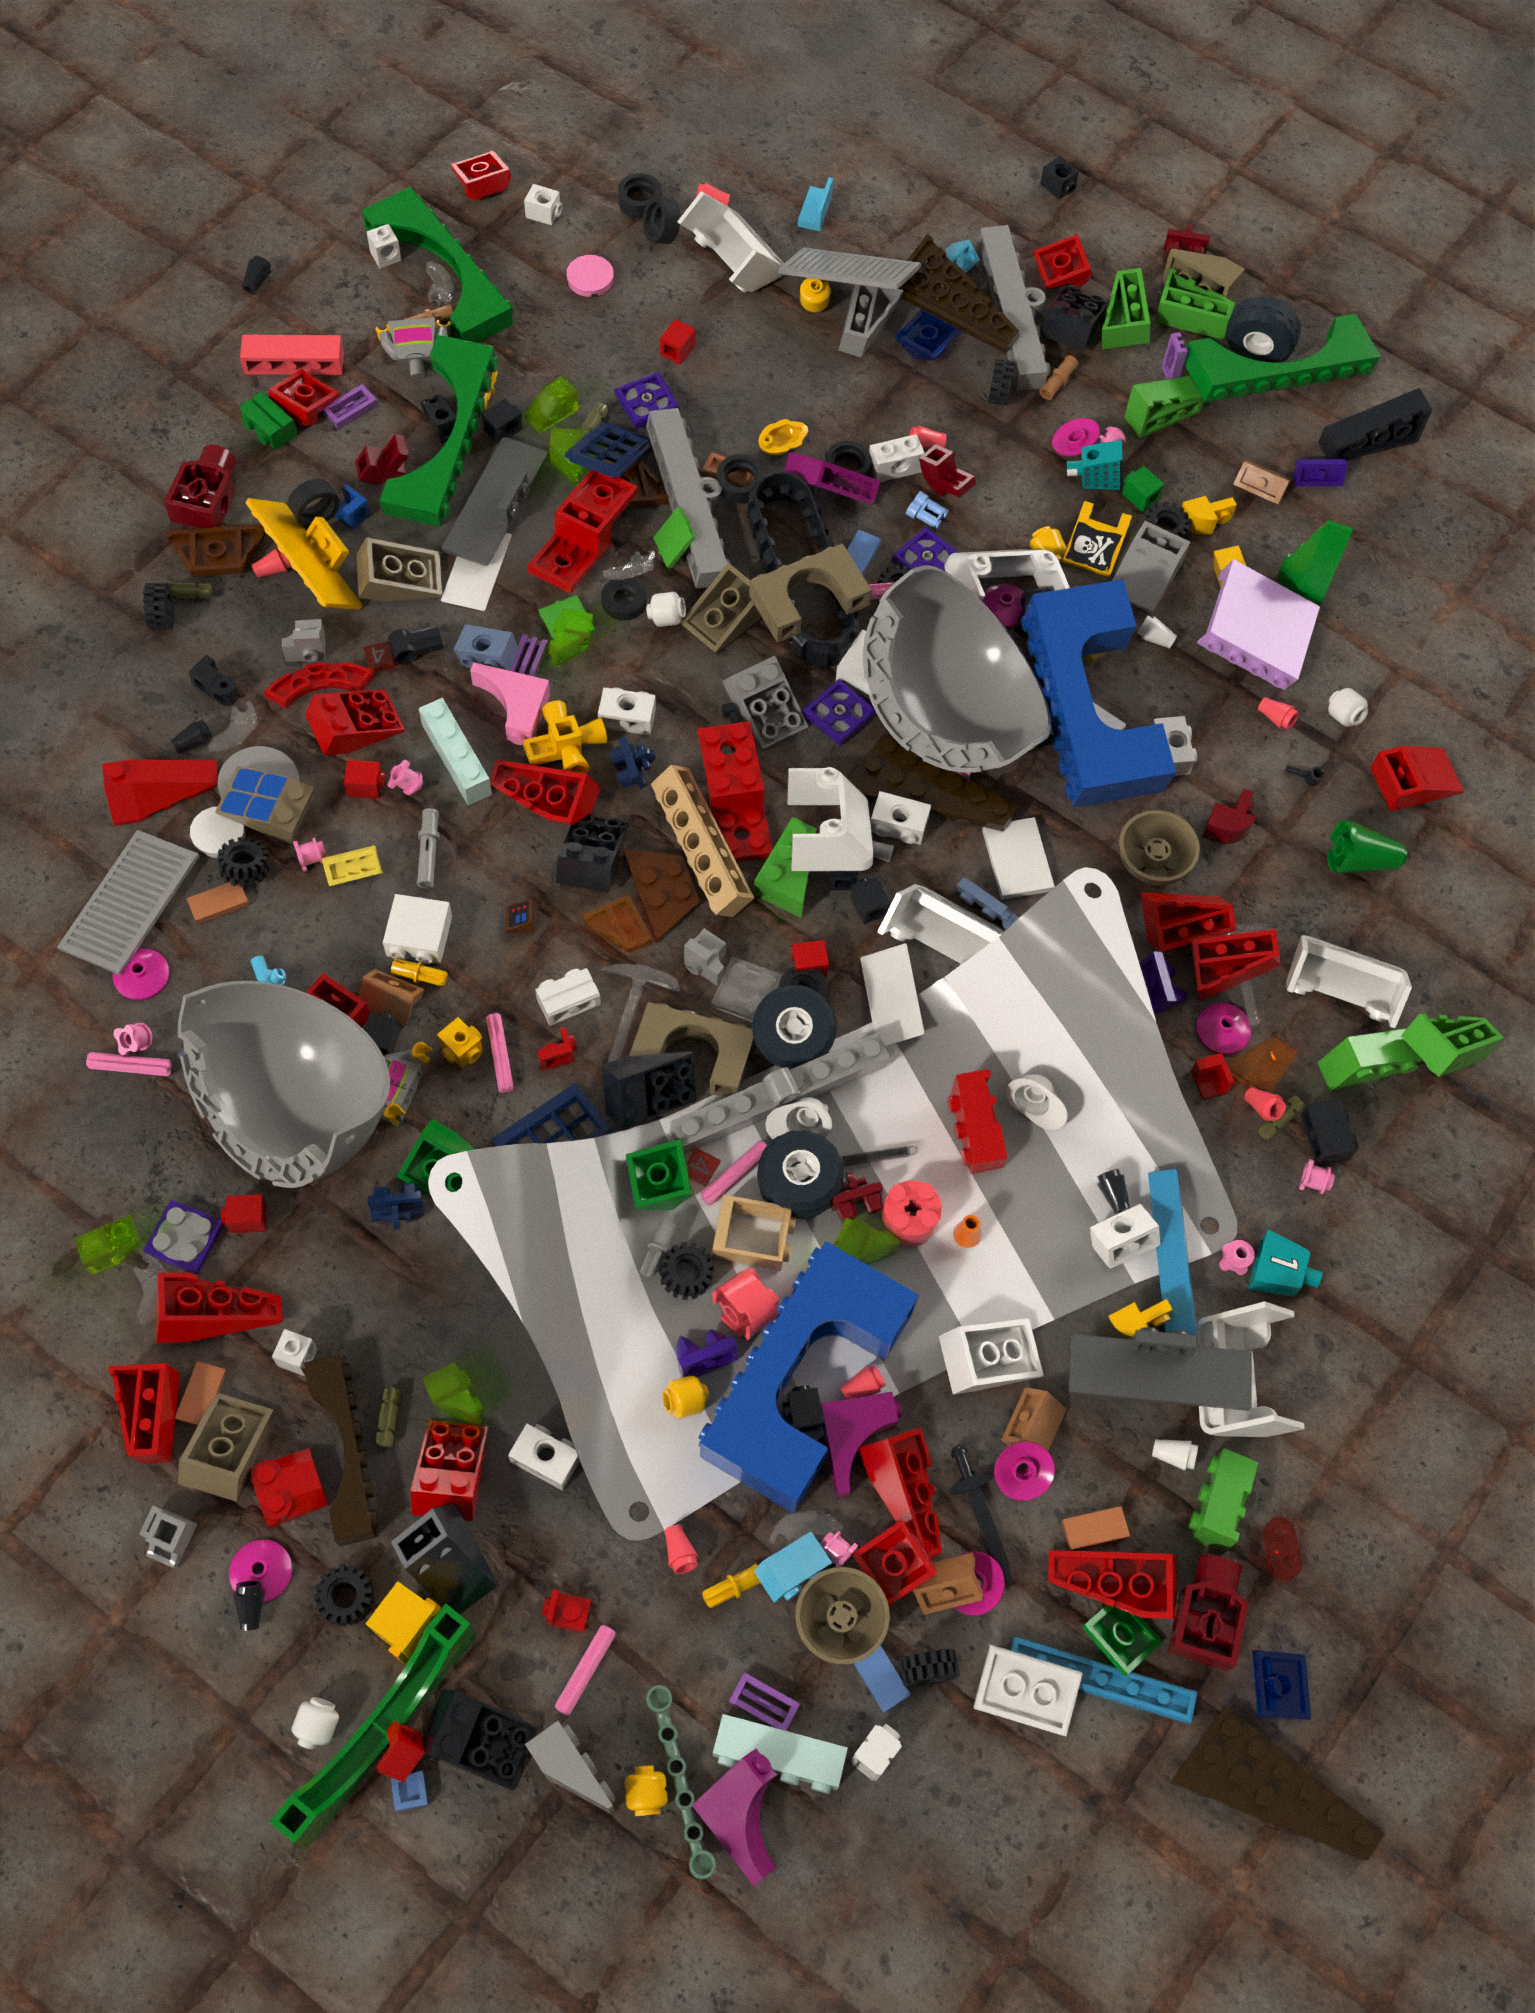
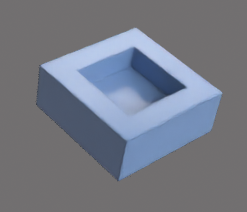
M424 1771L410 1773L404 1783L391 1778L396 1812L429 1805Z

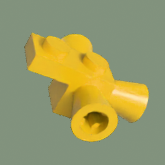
M556 700L545 704L541 709V715L548 723V734L523 740V747L530 765L536 766L562 759L565 771L586 774L590 766L582 756V744L607 743L606 730L602 719L598 718L578 727L574 715L567 716L566 704L563 701Z

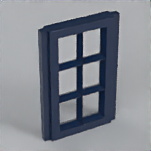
M605 422L604 424L600 423L565 452L564 457L574 464L612 478H620L652 449V444L647 437ZM606 436H610L618 440L614 441L612 439L606 438ZM623 442L634 445V447L623 444ZM596 444H599V445H602V446H604V447H607V449L605 450V449H602V448L597 447V446H595V445H596ZM615 450L623 453L624 455L621 456L619 454L613 453L612 451ZM586 453H589V454H592V455H595V456H598V457H597V458H593V457H590V456L585 455V454H586ZM606 459L608 461L614 462V464L612 465L602 460Z
M574 1083L490 1140L494 1147L511 1145L526 1134L529 1135L534 1143H550L562 1134H565L570 1141H575L577 1139L570 1129L587 1117H589L597 1129L583 1139L604 1136L614 1132L579 1086ZM576 1101L585 1113L565 1125L557 1113ZM552 1117L561 1129L541 1142L533 1130Z

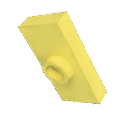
M375 845L322 858L329 886L383 873Z

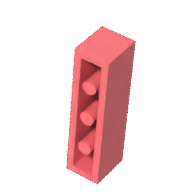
M242 335L240 360L244 374L292 375L303 369L309 375H342L344 350L341 335Z

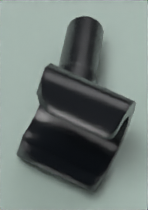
M1287 765L1285 769L1286 772L1305 778L1307 785L1312 787L1322 781L1319 777L1324 774V770L1321 767H1313L1310 771Z

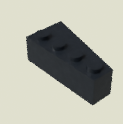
M1417 388L1325 426L1318 443L1327 459H1345L1346 461L1419 441L1431 415L1432 408L1421 388Z

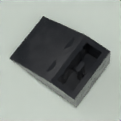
M1065 287L1048 307L1040 336L1085 351L1109 303L1103 301L1104 299L1100 296H1088L1081 293L1082 291L1078 288Z
M588 814L574 825H571L558 854L556 883L609 893L616 875L628 822Z
M692 1051L627 1056L602 1065L606 1115L623 1129L696 1102L694 1054Z
M455 1503L432 1508L391 1541L405 1570L442 1607L447 1604L460 1615L499 1586Z
M442 1689L422 1737L425 1748L424 1755L513 1791L529 1752L525 1744L535 1737L538 1727L456 1690Z

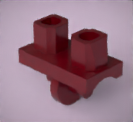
M1187 224L1186 231L1168 229L1163 251L1167 252V258L1171 249L1206 254L1210 235L1191 232L1192 225Z
M852 1171L845 1173L846 1182H843L840 1191L843 1193L837 1194L832 1198V1205L830 1207L831 1211L836 1210L842 1223L857 1218L858 1215L854 1205L861 1202L864 1203L868 1215L881 1212L883 1209L881 1194L884 1190L881 1181L866 1185L865 1176L855 1179Z

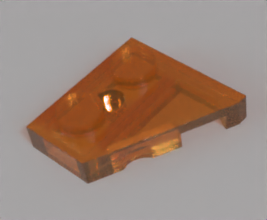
M629 894L581 915V920L585 925L626 953H631L653 943V938Z
M1273 1037L1226 1061L1233 1077L1251 1088L1255 1087L1272 1093L1298 1051Z

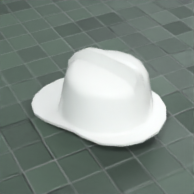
M1026 1074L1023 1078L1015 1079L1008 1084L1006 1098L1010 1105L1023 1113L1036 1125L1047 1130H1058L1066 1124L1068 1119L1067 1109L1064 1103L1055 1095L1054 1086L1046 1077L1038 1074Z
M803 1097L795 1103L773 1109L767 1116L765 1125L766 1131L772 1139L793 1130L811 1131L826 1137L831 1132L832 1119L828 1113L827 1104H823L813 1097Z

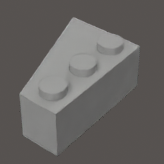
M855 284L838 351L862 357L896 311L903 290Z

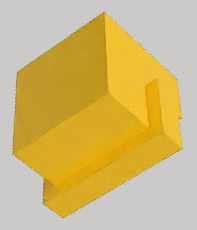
M397 1581L366 1622V1625L391 1646L388 1651L406 1665L414 1653L425 1628L442 1608L430 1598L423 1600Z

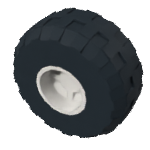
M1260 295L1247 298L1234 308L1228 321L1225 335L1230 349L1235 354L1262 362L1281 363L1286 361L1295 350L1301 333V323L1293 308L1289 307L1286 302L1272 296Z
M795 984L773 990L761 1000L753 1016L752 1033L758 1050L769 1062L782 1068L788 1067L793 1069L828 1054L836 1038L837 1023L831 1005L823 995L807 986Z
M793 1130L774 1138L763 1150L757 1169V1181L763 1199L768 1203H774L782 1208L790 1209L791 1217L798 1219L816 1217L830 1208L832 1198L840 1194L844 1179L843 1162L837 1148L824 1136L806 1130Z

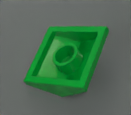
M1106 1605L1082 1626L1124 1677L1163 1643L1143 1618L1110 1605Z

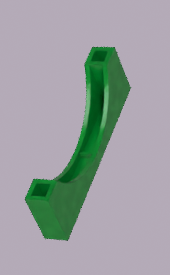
M411 187L361 210L364 228L367 231L389 224L398 242L416 245L431 251L442 258L457 274L462 285V292L457 307L449 317L451 332L456 339L478 343L513 325L512 314L514 309L510 301L505 300L501 296L498 287L490 283L484 270H479L472 256L464 252L460 242L457 239H453L446 225L441 224L437 220L434 211L427 208L422 197L419 194L416 195Z
M1351 314L1335 317L1326 334V345L1314 355L1302 360L1286 363L1257 361L1235 354L1219 345L1213 339L1206 338L1188 342L1186 347L1188 352L1184 365L1204 402L1256 393L1261 394L1273 390H1284L1307 384L1324 383L1330 380L1346 379L1353 376L1368 375L1372 373L1381 356L1358 316Z
M437 335L430 357L433 370L447 381L457 398L458 409L454 428L446 444L433 459L409 474L386 481L380 498V505L383 515L441 527L444 518L449 516V502L451 497L456 495V481L458 476L463 474V460L465 455L470 453V439L472 434L477 432V418L479 413L482 414L484 411V397L491 390V376L493 372L496 373L499 360L495 357L493 346Z
M447 1604L442 1607L425 1628L414 1653L403 1671L367 1720L343 1748L311 1780L290 1795L269 1821L276 1829L294 1844L305 1849L310 1847L390 1746L387 1729L393 1721L406 1726L477 1637L471 1623Z

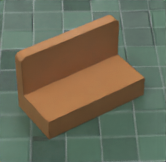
M1246 460L1243 462L1233 485L1279 504L1292 480Z
M374 969L363 976L358 997L367 1003L369 1012L377 1015L379 1013L390 1014L397 1019L398 1024L405 1026L409 1023L413 1005L422 999L425 989Z
M1025 1387L1001 1441L1007 1446L1024 1441L1034 1442L1048 1451L1065 1415L1066 1408L1048 1391Z
M973 1553L934 1562L933 1564L938 1574L913 1590L924 1615L983 1600V1591L974 1573L975 1557Z

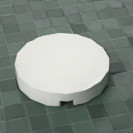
M211 807L199 813L190 826V837L195 848L212 858H218V850L222 849L224 843L229 845L228 840L233 839L234 842H237V837H242L244 841L246 831L245 825L216 814L217 807Z

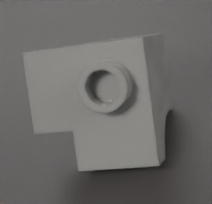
M322 619L295 620L293 634L282 639V650L286 662L325 660V631Z
M704 928L696 938H690L684 945V964L691 973L695 975L700 974L718 986L724 979V966L720 962L726 955V942Z
M153 1505L139 1535L146 1538L145 1541L149 1542L146 1556L172 1568H177L196 1529L197 1523L157 1505Z

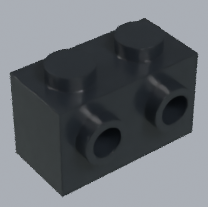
M1340 1098L1306 1105L1300 1116L1316 1165L1323 1166L1349 1161L1357 1151L1358 1142L1355 1134L1350 1131L1348 1111L1345 1107H1342Z

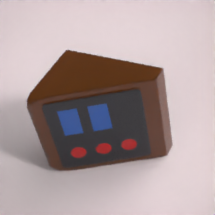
M526 900L506 906V933L533 932V900Z

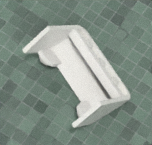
M701 191L677 221L680 225L693 231L696 235L694 239L702 247L709 246L715 250L734 272L729 280L742 292L746 293L749 291L752 293L784 275L777 273V269L784 263L736 211Z
M1019 549L953 553L948 557L944 566L947 573L963 583L981 601L984 599L985 594L979 578L1033 575L1038 588H1050L1052 591L1070 588L1057 557L1047 550Z
M789 768L788 805H840L841 819H829L820 825V834H793L792 871H863L869 869L873 864V845L867 798L835 768Z
M914 884L896 894L878 933L883 935L891 931L890 935L903 942L906 939L915 938L959 962L961 965L998 938L1005 930L928 888Z
M1302 935L1286 981L1287 991L1305 995L1306 991L1313 992V990L1345 1000L1365 1007L1366 1011L1370 1013L1369 1017L1382 1023L1388 1020L1389 1026L1392 1028H1396L1412 989L1405 970Z
M1261 1302L1201 1318L1196 1323L1197 1346L1243 1350L1252 1353L1251 1409L1243 1411L1199 1406L1200 1425L1205 1433L1214 1436L1269 1437L1305 1429L1304 1423L1278 1416L1275 1410L1270 1407H1257L1253 1351L1262 1349L1268 1344L1271 1337L1270 1323L1295 1317L1294 1311L1268 1302Z

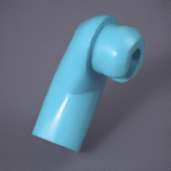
M256 956L251 959L250 962L259 982L278 985L285 983L286 973L283 969L279 968L278 971L277 969H268L263 956Z

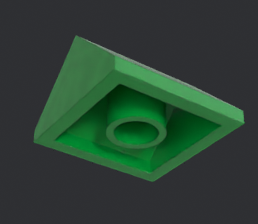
M681 1139L626 1154L634 1204L637 1210H673L692 1195Z

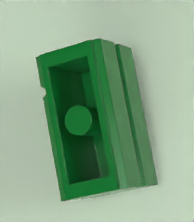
M260 391L252 397V400L249 399L240 405L242 415L240 420L243 426L248 431L254 430L263 445L269 444L274 450H278L285 445L286 441L289 442L297 436L295 421L264 392Z

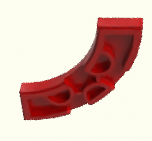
M318 662L305 665V668L291 674L289 672L273 682L263 693L265 698L287 709L301 696L320 689L337 688L349 691H363L375 675L374 671L353 663L326 664V662Z

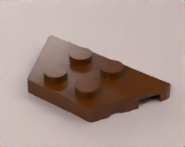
M642 460L637 461L620 477L638 486V494L626 508L670 505L668 494L660 486L661 481L655 474L649 471L648 466ZM604 493V494H601V495H598V496H600V497H607V496H609V495L606 494V493Z
M262 524L166 530V535L190 575L197 577L244 573L264 539L266 532Z
M625 849L623 850L624 858L656 943L661 942L669 930L680 925L685 916L692 914L700 906V900L684 858L681 855Z

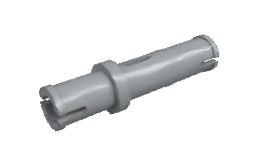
M432 808L422 811V828L418 833L420 853L416 884L418 887L426 889L434 887L436 844L440 839V833L438 832L439 811Z

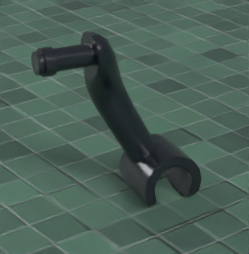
M734 703L723 704L721 706L723 718L730 717L732 724L739 723L737 706Z

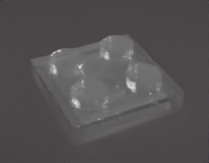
M732 956L712 1000L711 1007L753 1022V1016L759 1003L766 995L778 988L783 974Z

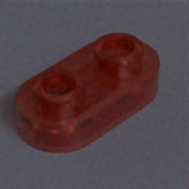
M1275 1517L1265 1524L1262 1532L1270 1572L1275 1578L1281 1581H1290L1298 1576L1302 1569L1296 1531L1289 1520L1283 1517ZM1276 1528H1282L1285 1531V1537H1279L1276 1533ZM1283 1558L1290 1560L1291 1568L1283 1566Z

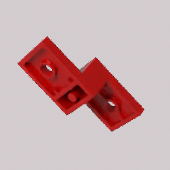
M590 470L555 511L554 534L527 565V572L571 594L610 547L611 525L638 494V486L622 478H612ZM604 493H606V494L609 495V496H607V497H600V496H598V495H601V494H604ZM563 561H565V562L568 563V564L565 565V566H561V565H558V564H557V563H561V562H563Z
M750 721L697 729L707 780L706 796L708 806L736 862L768 858L773 848L764 810V785ZM726 746H730L735 749V752L728 755L724 754L721 750ZM739 831H745L749 834V837L745 840H740L735 837V834Z

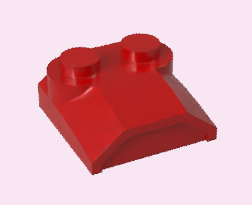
M493 150L450 164L452 171L464 187L466 197L472 200H481L484 196L502 193L510 185V169Z
M1078 234L1033 251L1046 289L1069 283L1073 286H1082L1089 281L1092 275Z
M303 369L269 388V398L302 426H310L316 423L318 413L340 396L339 391L327 386L306 373Z
M310 1448L275 1460H263L250 1469L258 1502L267 1526L270 1529L329 1506L313 1462Z
M904 1519L852 1553L861 1570L874 1579L883 1590L889 1607L897 1601L904 1599L910 1592L938 1574L932 1559L915 1532Z

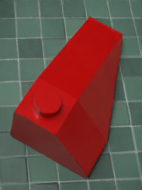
M129 759L102 764L104 788L114 826L142 822L150 818V814L163 808L166 811L173 807L172 804L185 798L192 799L218 787L216 760Z
M497 759L489 778L490 785L548 821L574 825L593 811L601 788L588 774Z
M158 1273L156 1343L191 1342L281 1324L283 1321L280 1295L248 1287L241 1290L225 1286L226 1282L216 1280L213 1283L198 1279L199 1275L192 1273Z
M919 1427L859 1447L868 1477L896 1523L902 1519L906 1521L915 1532L930 1558L942 1553L938 1516L932 1511L931 1496L935 1495L934 1485L929 1484L927 1468L932 1467L931 1457L922 1428Z
M1048 1550V1582L1141 1618L1174 1619L1178 1591V1555Z

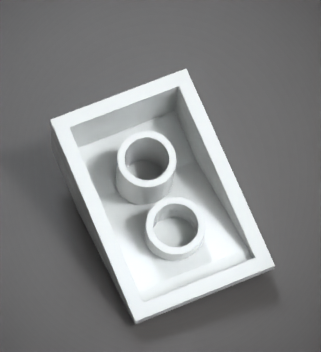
M1029 1318L960 1326L939 1336L953 1394L974 1392L1044 1376Z

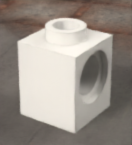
M536 184L532 185L524 200L526 218L552 225L555 218L559 217L562 212L559 191Z
M389 224L367 231L370 253L379 268L401 261L398 239Z
M284 1329L272 1358L278 1367L306 1376L304 1363L313 1361L318 1348L311 1338Z

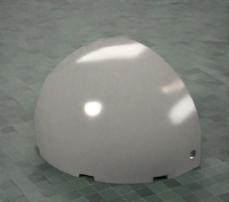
M924 565L911 569L884 593L879 600L880 604L874 616L869 621L863 646L864 678H867L871 693L869 698L878 717L902 747L907 751L911 750L923 758V761L939 768L955 772H981L1010 764L1048 738L1051 731L1050 712L1042 688L1031 666L1005 627L970 589L949 573L934 566Z
M230 981L211 985L183 996L178 1021V1038H181L184 1043L185 1053L180 1055L184 1077L201 1118L207 1117L216 1131L212 1136L240 1167L259 1180L263 1178L271 1180L274 1186L296 1188L332 1174L350 1161L363 1148L377 1127L384 1111L390 1090V1076L380 1049L367 1032L354 1020L336 1007L317 997L297 989L267 982Z

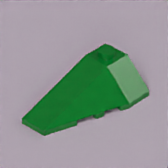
M1331 520L1326 521L1311 535L1309 540L1304 544L1301 543L1293 554H1288L1284 558L1277 575L1282 586L1321 606L1353 528Z
M431 1119L421 1132L397 1177L408 1184L415 1183L418 1190L430 1193L428 1180L436 1162L447 1155L475 1150V1148L454 1131ZM456 1172L450 1173L445 1180V1187L450 1192H457L463 1184L461 1175Z

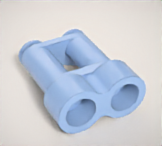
M919 491L906 511V515L913 519L918 518L933 528L936 527V529L939 528L942 522L941 519H945L949 513V510L929 499V495L922 491ZM926 509L931 510V511L935 512L936 514H938L939 516L936 518L935 516L931 515L930 513L926 512L925 510H926Z

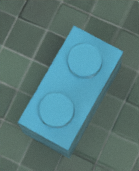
M809 1532L763 1560L754 1570V1573L775 1603L783 1597L787 1601L801 1593L802 1585L806 1584L818 1573L826 1570L832 1562L813 1533Z

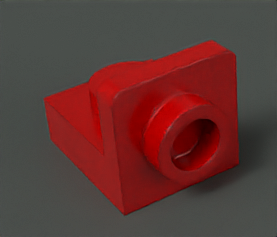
M566 1027L560 1028L562 1043H550L537 1050L542 1071L574 1062L573 1052L578 1051L574 1035L568 1036Z
M553 1589L551 1597H545L542 1615L546 1616V1623L549 1626L584 1633L591 1600L562 1594L559 1590Z

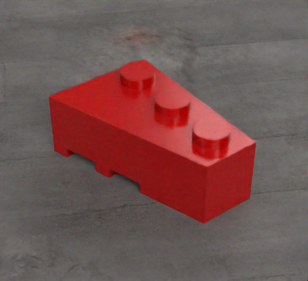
M1140 892L1147 943L1159 952L1191 944L1192 939L1215 937L1236 931L1233 905L1219 896Z

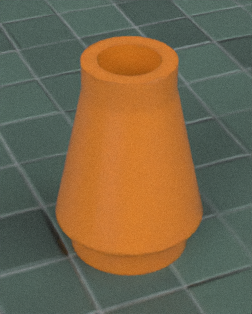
M967 1215L953 1230V1237L960 1246L972 1248L978 1245L982 1239L980 1220L975 1215Z

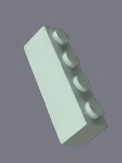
M440 698L420 707L419 713L422 726L467 805L492 795L490 779L444 699Z
M722 1715L713 1750V1757L718 1758V1764L732 1768L739 1760L757 1748L760 1754L770 1761L771 1768L775 1773L781 1775L780 1781L793 1785H799L800 1780L812 1783V1790L830 1794L831 1789H838L847 1747L729 1715Z

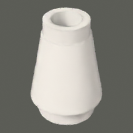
M1148 615L1137 634L1142 636L1141 639L1169 649L1177 637L1155 616L1152 618Z
M1155 1439L1152 1457H1156L1185 1471L1186 1468L1194 1470L1198 1445L1191 1444V1441Z

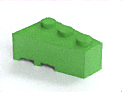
M1170 267L1155 323L1224 340L1226 327L1235 302L1211 289L1206 291L1195 285V280L1189 278L1187 281L1176 274L1177 271Z
M1141 268L1117 271L1105 324H1103L1102 350L1150 343V318Z
M1191 376L1137 384L1132 386L1124 418L1137 436L1142 438L1200 413L1204 400Z
M792 817L754 880V896L802 918L810 871H792L793 834H816V828Z
M1421 1013L1401 1035L1426 1063L1428 1069L1438 1077L1484 1061L1504 1039L1486 1018L1459 1016L1456 1020H1450L1446 1015L1428 1018L1427 1014Z
M1406 1029L1347 1037L1317 1063L1329 1091L1333 1092L1397 1073L1407 1074L1413 1072L1423 1060L1401 1037Z
M1225 1448L1217 1456L1212 1455L1207 1467V1472L1211 1473L1208 1484H1202L1197 1500L1202 1501L1199 1511L1194 1510L1188 1524V1528L1192 1529L1189 1539L1222 1553H1225L1238 1542L1240 1533L1236 1532L1239 1520L1245 1516L1246 1509L1244 1505L1247 1495L1249 1496L1258 1466L1257 1461Z

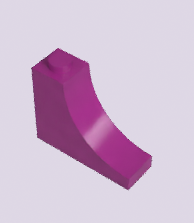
M792 452L789 453L784 472L798 475L808 485L870 505L874 504L881 482L843 467Z
M892 1392L821 1404L824 1419L823 1433L825 1444L828 1448L827 1454L836 1500L848 1498L850 1495V1469L852 1461L859 1451V1447H862L870 1438L878 1433L895 1428L898 1418H902L899 1400H894Z
M757 1748L739 1760L692 1805L753 1886L758 1884L776 1868L763 1843L759 1817L763 1795L777 1774L771 1768L770 1761L760 1754Z

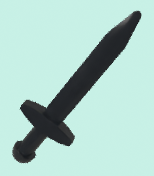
M963 1445L955 1446L951 1450V1458H955L963 1480L949 1489L950 1494L967 1493L990 1556L1000 1565L1006 1585L1011 1586L1012 1578L1009 1560L981 1490V1487L990 1482L993 1476L991 1473L974 1475L966 1455L968 1453L967 1448Z

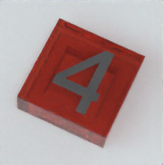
M389 641L363 647L370 670L377 672L395 668Z
M695 1147L686 1163L689 1178L707 1187L721 1160Z

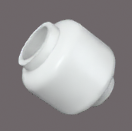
M676 592L654 594L650 604H647L646 607L648 618L653 619V622L658 627L678 625L682 618L686 616L684 599L679 597Z
M1351 688L1336 691L1329 699V714L1345 727L1359 725L1368 714L1367 700Z
M312 1697L310 1701L301 1703L291 1729L292 1733L299 1739L298 1744L300 1746L316 1750L317 1745L322 1746L330 1743L339 1720V1714L334 1710L335 1705L317 1697Z

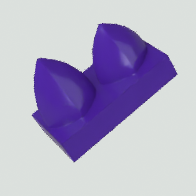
M1301 457L1296 460L1292 482L1294 486H1343L1347 462L1345 459H1306Z
M1152 952L1139 963L1154 1013H1162L1170 1006L1178 1005L1186 1000L1188 994L1171 984L1170 979L1177 970L1165 962L1162 952Z
M709 1329L705 1338L704 1348H700L695 1342L683 1336H680L677 1342L676 1356L682 1378L687 1376L699 1377L739 1360L738 1347L733 1336L727 1337L717 1330Z

